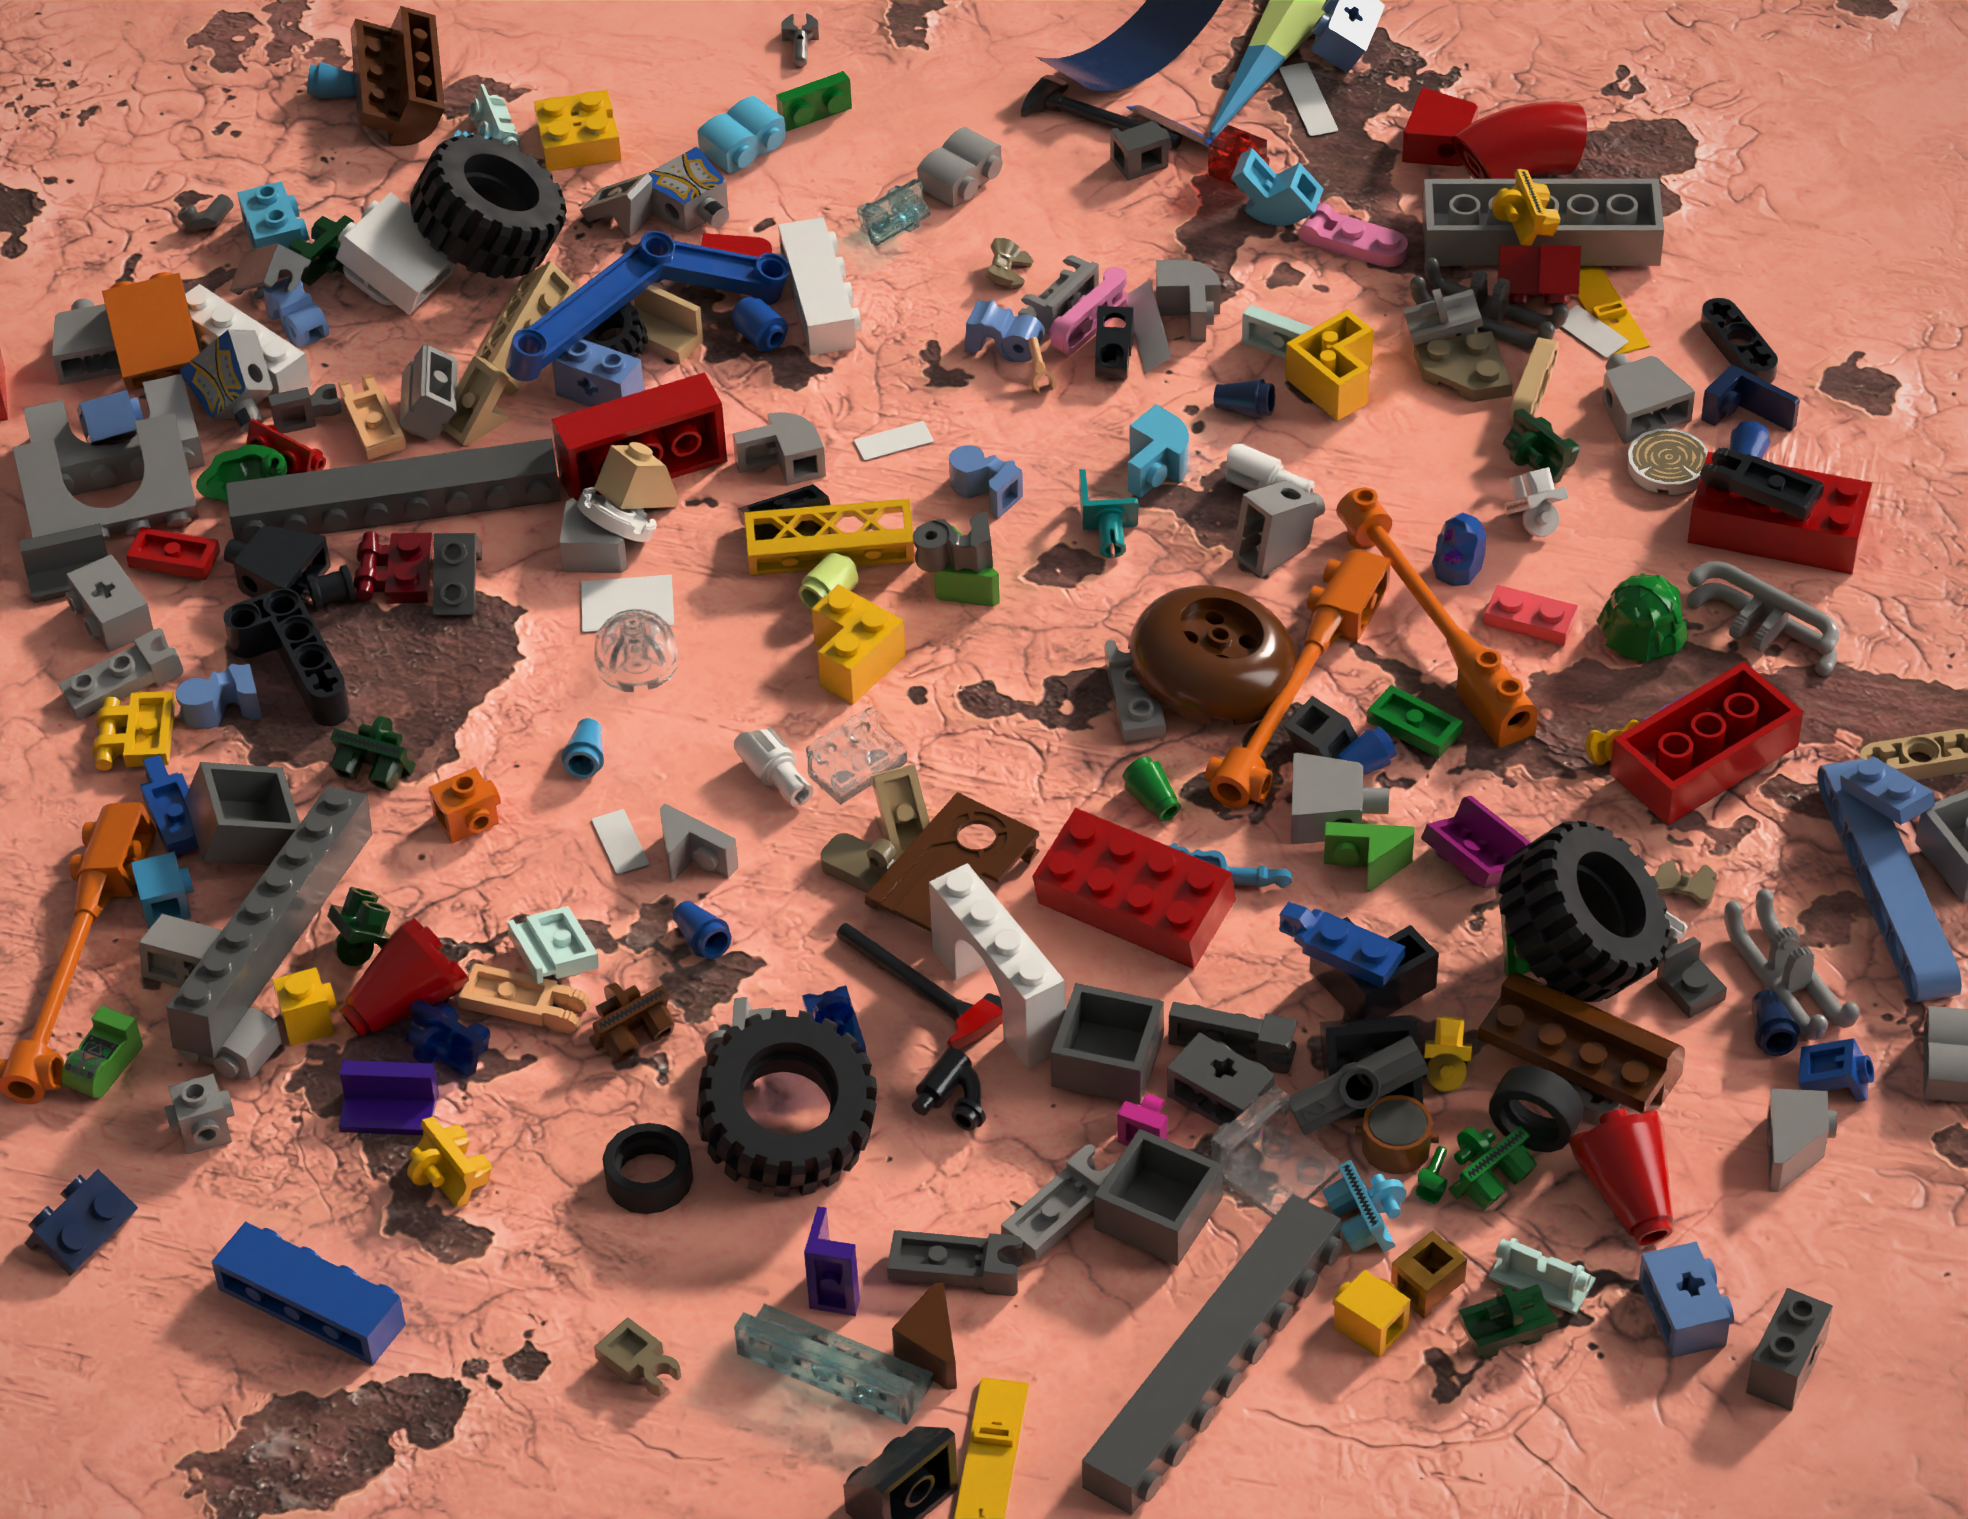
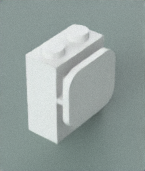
M390 192L381 202L374 200L370 203L362 214V219L357 224L350 222L343 229L338 237L341 245L336 259L344 264L345 276L370 297L383 305L396 304L410 315L455 272L458 263L455 265L447 260V255L441 251L437 252L430 246V240L427 237L423 238L418 231V223H414L411 207Z

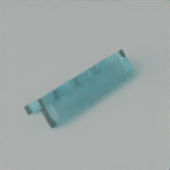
M765 1303L756 1317L743 1312L734 1325L738 1355L906 1425L934 1382V1373Z

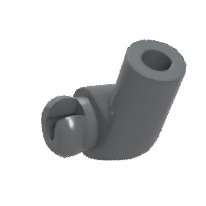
M219 194L206 210L198 212L194 205L184 206L179 210L177 218L183 223L182 227L190 232L214 228L232 210L234 204L227 195Z

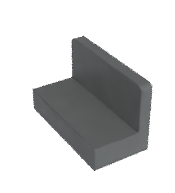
M100 523L18 541L31 598L34 603L65 597V593L70 591L67 573L108 556Z

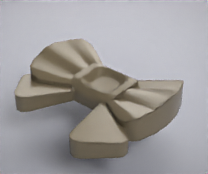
M994 238L990 245L994 257L992 266L988 267L984 273L986 278L1010 288L1022 287L1025 280L1011 270V264L1031 267L1034 260L1027 251H1021L1019 245L1012 240Z
M1672 860L1659 865L1658 871L1654 876L1659 885L1657 888L1659 895L1669 892L1689 895L1705 907L1712 902L1715 889L1714 881H1716L1717 874L1708 865H1703L1693 878L1690 877V873L1687 871H1683L1680 875L1675 862Z

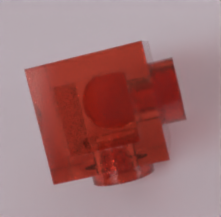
M1227 125L1208 145V175L1238 187L1231 177L1241 153L1253 148L1269 165L1267 140Z

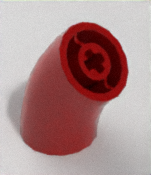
M1561 101L1529 103L1489 114L1454 134L1451 141L1461 162L1474 179H1516L1514 174L1517 169L1528 170L1530 177L1544 174L1569 175L1576 169L1583 155L1587 137V117L1584 108L1579 103Z

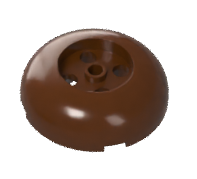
M1194 585L1182 587L1158 597L1140 614L1134 624L1128 642V649H1130L1132 658L1131 669L1141 686L1155 700L1168 709L1187 718L1209 723L1210 718L1233 719L1234 725L1262 720L1272 702L1289 682L1296 664V652L1292 639L1278 617L1256 599L1239 591L1220 586Z

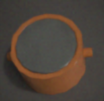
M1388 1095L1377 1099L1373 1105L1365 1110L1363 1126H1355V1135H1362V1152L1369 1164L1380 1171L1390 1174H1407L1419 1169L1429 1159L1431 1143H1439V1134L1432 1133V1116L1426 1106L1415 1098L1404 1095Z

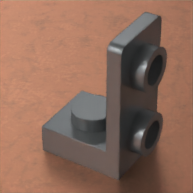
M476 533L434 534L433 613L437 617L473 616L475 614L476 560H482V543Z

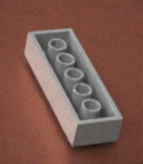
M1424 179L1422 208L1424 260L1435 257L1442 267L1498 266L1499 246H1526L1520 244L1512 222L1498 220L1493 215L1491 209V202L1498 194V191L1503 188L1511 190L1515 185L1516 179ZM1532 179L1533 183L1547 185L1550 197L1545 209L1557 210L1561 220L1552 237L1537 235L1532 246L1526 247H1540L1541 245L1581 246L1580 266L1640 267L1661 265L1664 222L1659 179Z

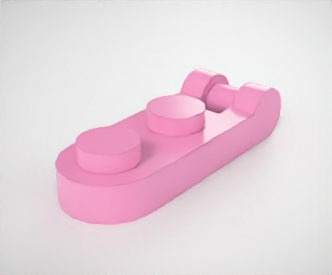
M1319 203L1315 213L1310 215V219L1306 220L1299 229L1300 238L1307 244L1378 266L1395 267L1402 264L1407 258L1408 241L1402 233L1336 213L1331 206L1325 203Z
M1111 267L1105 270L1103 281L1087 295H1083L1076 305L1063 316H1059L1054 320L1050 328L1051 344L1055 349L1070 355L1090 340L1097 331L1098 306H1127V294L1123 290L1127 286V273L1124 269ZM1114 318L1105 321V326Z

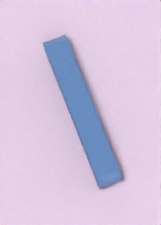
M1861 758L1819 766L1817 780L1821 798L1910 1000L1913 1003L1960 995L1962 982L1957 961L1894 821L1841 789L1840 775L1865 761V759Z

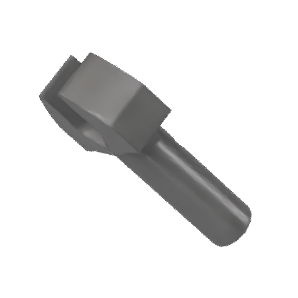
M806 13V24L802 26V29H798L794 25V14H791L781 22L782 41H793V64L798 68H802L808 62V40H819V24L815 17Z

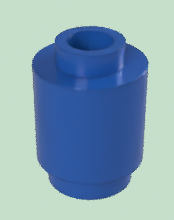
M746 297L740 300L733 308L731 318L735 329L760 351H771L784 342L788 331V324L784 318L763 300Z

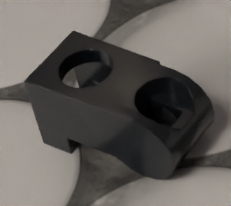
M1098 306L1095 377L1128 379L1129 358L1134 338L1133 307ZM1111 318H1119L1126 323V326L1124 328L1105 327V321Z

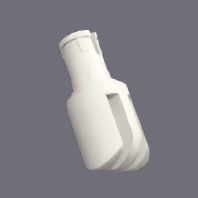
M1234 444L1229 448L1225 474L1228 482L1253 491L1288 480L1295 483L1308 494L1314 491V481L1284 470L1280 459L1243 444Z
M771 727L754 730L751 733L747 731L735 738L734 749L738 756L764 785H775L794 807H797V804L801 806L808 802L813 795V786L795 768L797 762L795 754Z

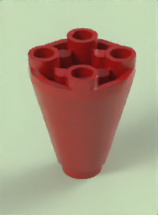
M413 917L409 921H403L396 928L345 998L347 1004L339 1012L354 1031L363 1038L370 1031L375 1034L457 995L463 988V985L469 981V978L453 959L449 961L439 951L444 946L432 930L427 926L423 927Z
M1615 1109L1606 1112L1599 1118L1600 1125L1589 1131L1578 1133L1569 1139L1568 1142L1574 1158L1629 1236H1633L1638 1245L1657 1243L1671 1235L1672 1228L1670 1223L1673 1220L1665 1130L1660 1116L1655 1110L1627 1115L1625 1109Z

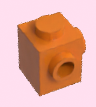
M476 767L428 787L433 816L452 844L499 824L496 805L501 804L498 790L491 780L485 782Z

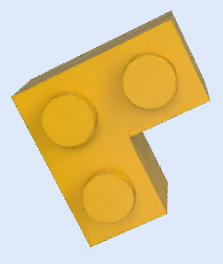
M1346 309L1286 343L1285 379L1336 421H1339L1368 404L1369 367L1372 365L1374 329L1349 309Z
M839 584L812 608L814 644L821 647L817 651L820 687L854 705L906 656L904 620Z

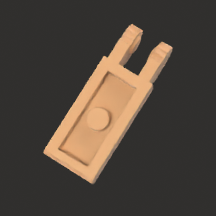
M370 372L362 374L361 382L364 392L357 394L353 393L352 386L347 379L338 381L345 411L368 460L407 449L404 434L382 387L377 386Z
M477 963L472 965L467 975L469 981L463 985L457 996L458 1008L539 1026L545 1024L553 1032H564L570 1035L578 1031L581 1023L580 1017H577V1014H574L572 1011L575 1013L579 1012L580 1014L581 1012L585 1013L591 1001L589 999L590 996H587L582 990L559 985L557 981L543 978L544 983L537 984L531 975Z

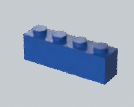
M245 1221L211 1261L218 1290L372 1366L406 1325L401 1298L392 1288L384 1284L376 1285L361 1278L348 1266H336L322 1259L311 1248L305 1246L299 1248L283 1240L279 1234L269 1228L260 1229Z

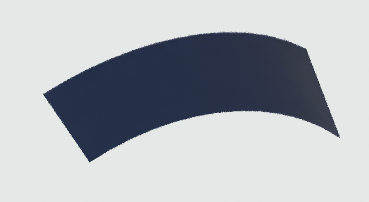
M1146 0L1128 21L1098 44L1066 57L1036 58L1089 90L1101 92L1124 89L1151 77L1173 61L1204 29L1223 0Z

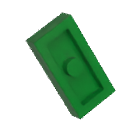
M841 71L776 94L777 113L784 117L785 131L787 132L852 109L851 83L847 74Z
M1392 685L1367 710V723L1375 727H1381L1385 732L1438 759L1462 734V720Z

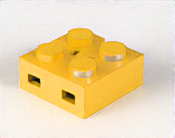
M608 90L588 91L582 94L550 97L533 101L536 125L545 166L548 171L622 160L619 134L615 118L613 117Z

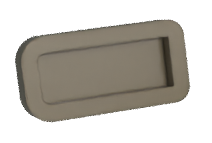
M840 833L835 835L822 849L821 867L824 873L868 893L898 858L895 857L897 853L895 847L886 839L879 838L872 845L851 834Z

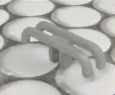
M1710 561L1700 564L1689 573L1687 577L1688 583L1693 587H1697L1686 599L1687 605L1690 608H1699L1708 600H1720L1741 611L1731 624L1729 636L1739 640L1761 621L1763 624L1753 636L1752 648L1760 652L1763 651L1782 632L1819 652L1820 659L1815 665V671L1819 676H1827L1833 671L1837 663V650L1835 647L1839 641V628L1835 621L1827 614L1722 561ZM1720 578L1749 592L1754 597L1752 598L1722 583L1702 584L1707 579ZM1789 614L1816 627L1822 634L1790 618Z
M1769 889L1759 890L1755 900V908L1760 925L1772 942L1770 944L1768 960L1745 929L1742 919V905L1736 900L1729 901L1726 904L1724 921L1732 943L1766 990L1777 993L1783 1005L1798 1024L1800 1034L1804 1038L1812 1041L1822 1038L1827 1030L1828 1022L1826 1017L1821 1014H1816L1810 1018L1792 993L1803 988L1808 990L1826 1016L1835 1025L1841 1028H1848L1856 1023L1859 1017L1858 1005L1854 1002H1846L1842 1006L1813 968V959H1815L1813 952L1807 946L1799 947L1800 935L1795 928L1789 926L1783 928L1778 921L1773 906L1774 896L1772 891Z

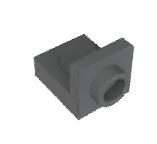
M1696 937L1667 947L1665 956L1658 966L1656 984L1688 1018L1725 1000L1727 987L1699 959L1701 942Z

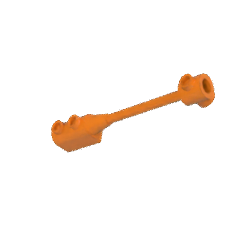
M1367 487L1357 488L1348 492L1342 497L1336 508L1337 516L1347 528V541L1358 549H1369L1376 546L1384 557L1391 559V567L1446 638V643L1458 669L1456 693L1499 749L1536 735L1538 710L1524 693L1522 682L1512 677L1501 662L1502 658L1499 652L1493 649H1486L1456 625L1388 535L1392 528V518L1378 501L1377 492ZM1515 716L1517 723L1508 725L1509 720Z
M1359 549L1348 551L1341 561L1329 559L1323 574V582L1328 583L1325 589L1313 586L1308 596L1307 610L1311 611L1312 620L1305 640V648L1296 661L1289 682L1270 705L1246 748L1234 747L1228 751L1224 759L1213 756L1207 765L1205 780L1210 782V791L1220 803L1231 808H1243L1247 806L1250 800L1258 803L1265 801L1271 788L1273 771L1267 769L1264 760L1260 756L1318 657L1338 638L1358 643L1389 590L1391 559Z
M142 802L107 804L102 807L96 822H85L83 825L82 841L86 847L85 854L73 855L69 864L70 875L77 882L73 925L30 1040L16 1042L12 1047L9 1058L0 1059V1091L7 1098L22 1104L38 1103L43 1099L46 1090H58L63 1085L61 1075L64 1060L59 1053H54L47 1045L92 923L96 921L111 897L134 896L137 885L131 862L148 857L157 832Z

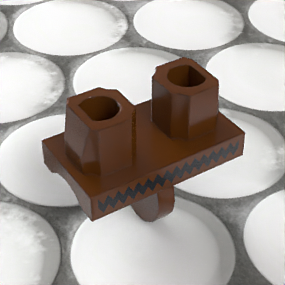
M615 982L604 987L606 1001L596 1006L597 1013L601 1019L593 1023L594 1035L589 1037V1041L596 1051L604 1047L614 1060L619 1063L638 1051L639 1043L631 1033L636 1028L643 1026L653 1042L663 1039L673 1032L675 1026L667 1008L670 995L663 985L641 996L639 989L635 985L624 991Z

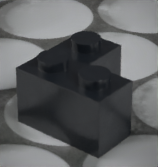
M1345 917L1343 919L1350 923H1353L1348 917ZM1412 925L1387 938L1405 946V957L1384 987L1375 986L1310 957L1309 972L1354 1019L1386 1017L1434 990L1437 986L1439 953Z

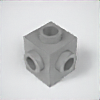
M214 1074L192 1078L185 1082L168 1086L173 1105L164 1107L171 1133L181 1132L187 1155L232 1142L226 1119L235 1116L228 1089L218 1090Z

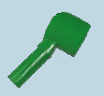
M1443 1146L1436 1148L1430 1165L1427 1169L1422 1168L1418 1174L1419 1185L1415 1190V1194L1432 1204H1437L1440 1201L1448 1183L1447 1179L1439 1176V1171L1447 1154V1149Z

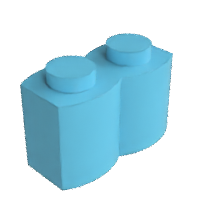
M756 96L746 97L732 106L726 114L714 116L698 129L699 149L724 171L735 173L742 168L748 167L757 155L767 154L782 144L786 138L784 117Z

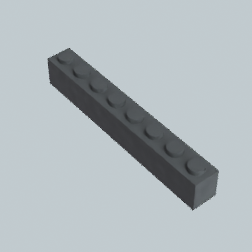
M552 438L226 483L229 518L233 537L249 543L260 528L266 525L320 535L561 501Z
M327 786L166 1006L173 1048L211 1058L216 1056L372 836L368 794Z
M1292 1193L1082 1459L1083 1489L1131 1516L1143 1501L1150 1502L1154 1498L1161 1485L1162 1476L1170 1466L1175 1468L1181 1463L1188 1450L1189 1441L1197 1431L1203 1433L1208 1428L1214 1417L1216 1406L1223 1397L1229 1399L1235 1393L1241 1381V1374L1249 1364L1255 1365L1259 1362L1266 1350L1267 1340L1275 1330L1280 1332L1286 1327L1292 1316L1294 1305L1301 1297L1304 1299L1309 1297L1317 1284L1318 1274L1325 1265L1332 1266L1337 1261L1344 1245L1343 1240L1340 1239L1341 1218Z

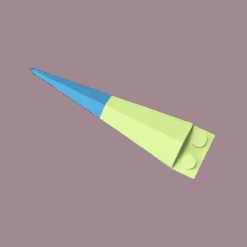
M1269 0L1211 126V139L1216 138L1261 85L1313 34L1312 30L1323 13L1326 14V12L1321 10L1326 0Z

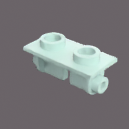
M480 84L476 98H473L469 104V118L473 121L477 133L482 135V137L487 136L488 138L500 139L501 143L508 146L512 144L519 147L521 139L514 124H510L512 119L504 99L497 95L489 96L484 84Z
M1502 1238L1495 1253V1256L1499 1258L1491 1270L1488 1279L1505 1286L1509 1285L1517 1291L1538 1284L1546 1303L1576 1315L1593 1286L1596 1277L1584 1272V1266L1578 1265L1576 1267L1552 1256L1550 1258L1542 1256V1252L1518 1243L1519 1241L1516 1238H1512L1510 1241Z

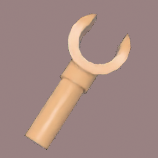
M1037 337L1029 338L1028 343L1034 373L1029 379V385L1032 390L1040 393L1037 381L1040 376L1046 375L1050 390H1054L1057 380L1053 373L1045 369Z

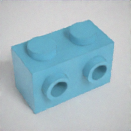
M282 181L237 192L242 220L253 249L277 243L288 248L297 237L306 241L309 240L304 219L296 218L300 217L294 194L287 195Z

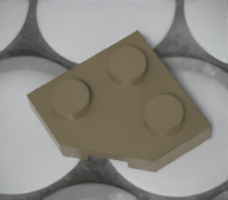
M1492 331L1435 339L1414 346V357L1424 382L1436 387L1441 383L1459 390L1460 397L1472 402L1512 396L1513 384Z

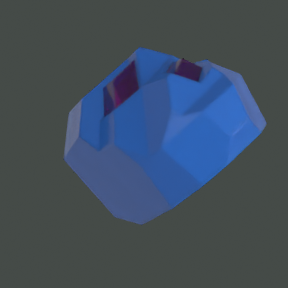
M1461 512L1445 521L1437 537L1436 551L1432 560L1437 580L1451 586L1469 585L1482 569L1487 535L1481 522L1476 517Z

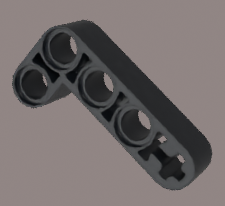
M284 588L277 589L236 603L225 611L223 618L230 651L235 656L252 658L277 649L316 723L322 726H335L344 722L349 717L350 708L344 677L296 591Z

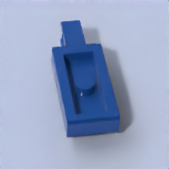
M160 755L143 760L148 782L140 784L142 797L167 853L175 852V856L199 849L185 801L189 788L183 774H178L177 772L168 775Z
M1288 902L1279 914V931L1294 937V942L1302 947L1303 954L1380 988L1384 987L1405 957V946L1330 913H1323L1322 910L1313 909L1311 912L1307 907Z

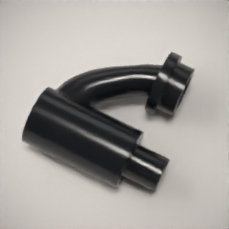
M949 1047L944 1051L917 1085L916 1093L918 1096L912 1103V1108L919 1115L926 1116L932 1107L941 1108L960 1084L963 1086L964 1098H959L954 1104L952 1118L962 1129L973 1131L976 1127L982 1126L986 1120V1115L981 1108V1083L979 1077L972 1067L971 1060L964 1052L953 1047Z

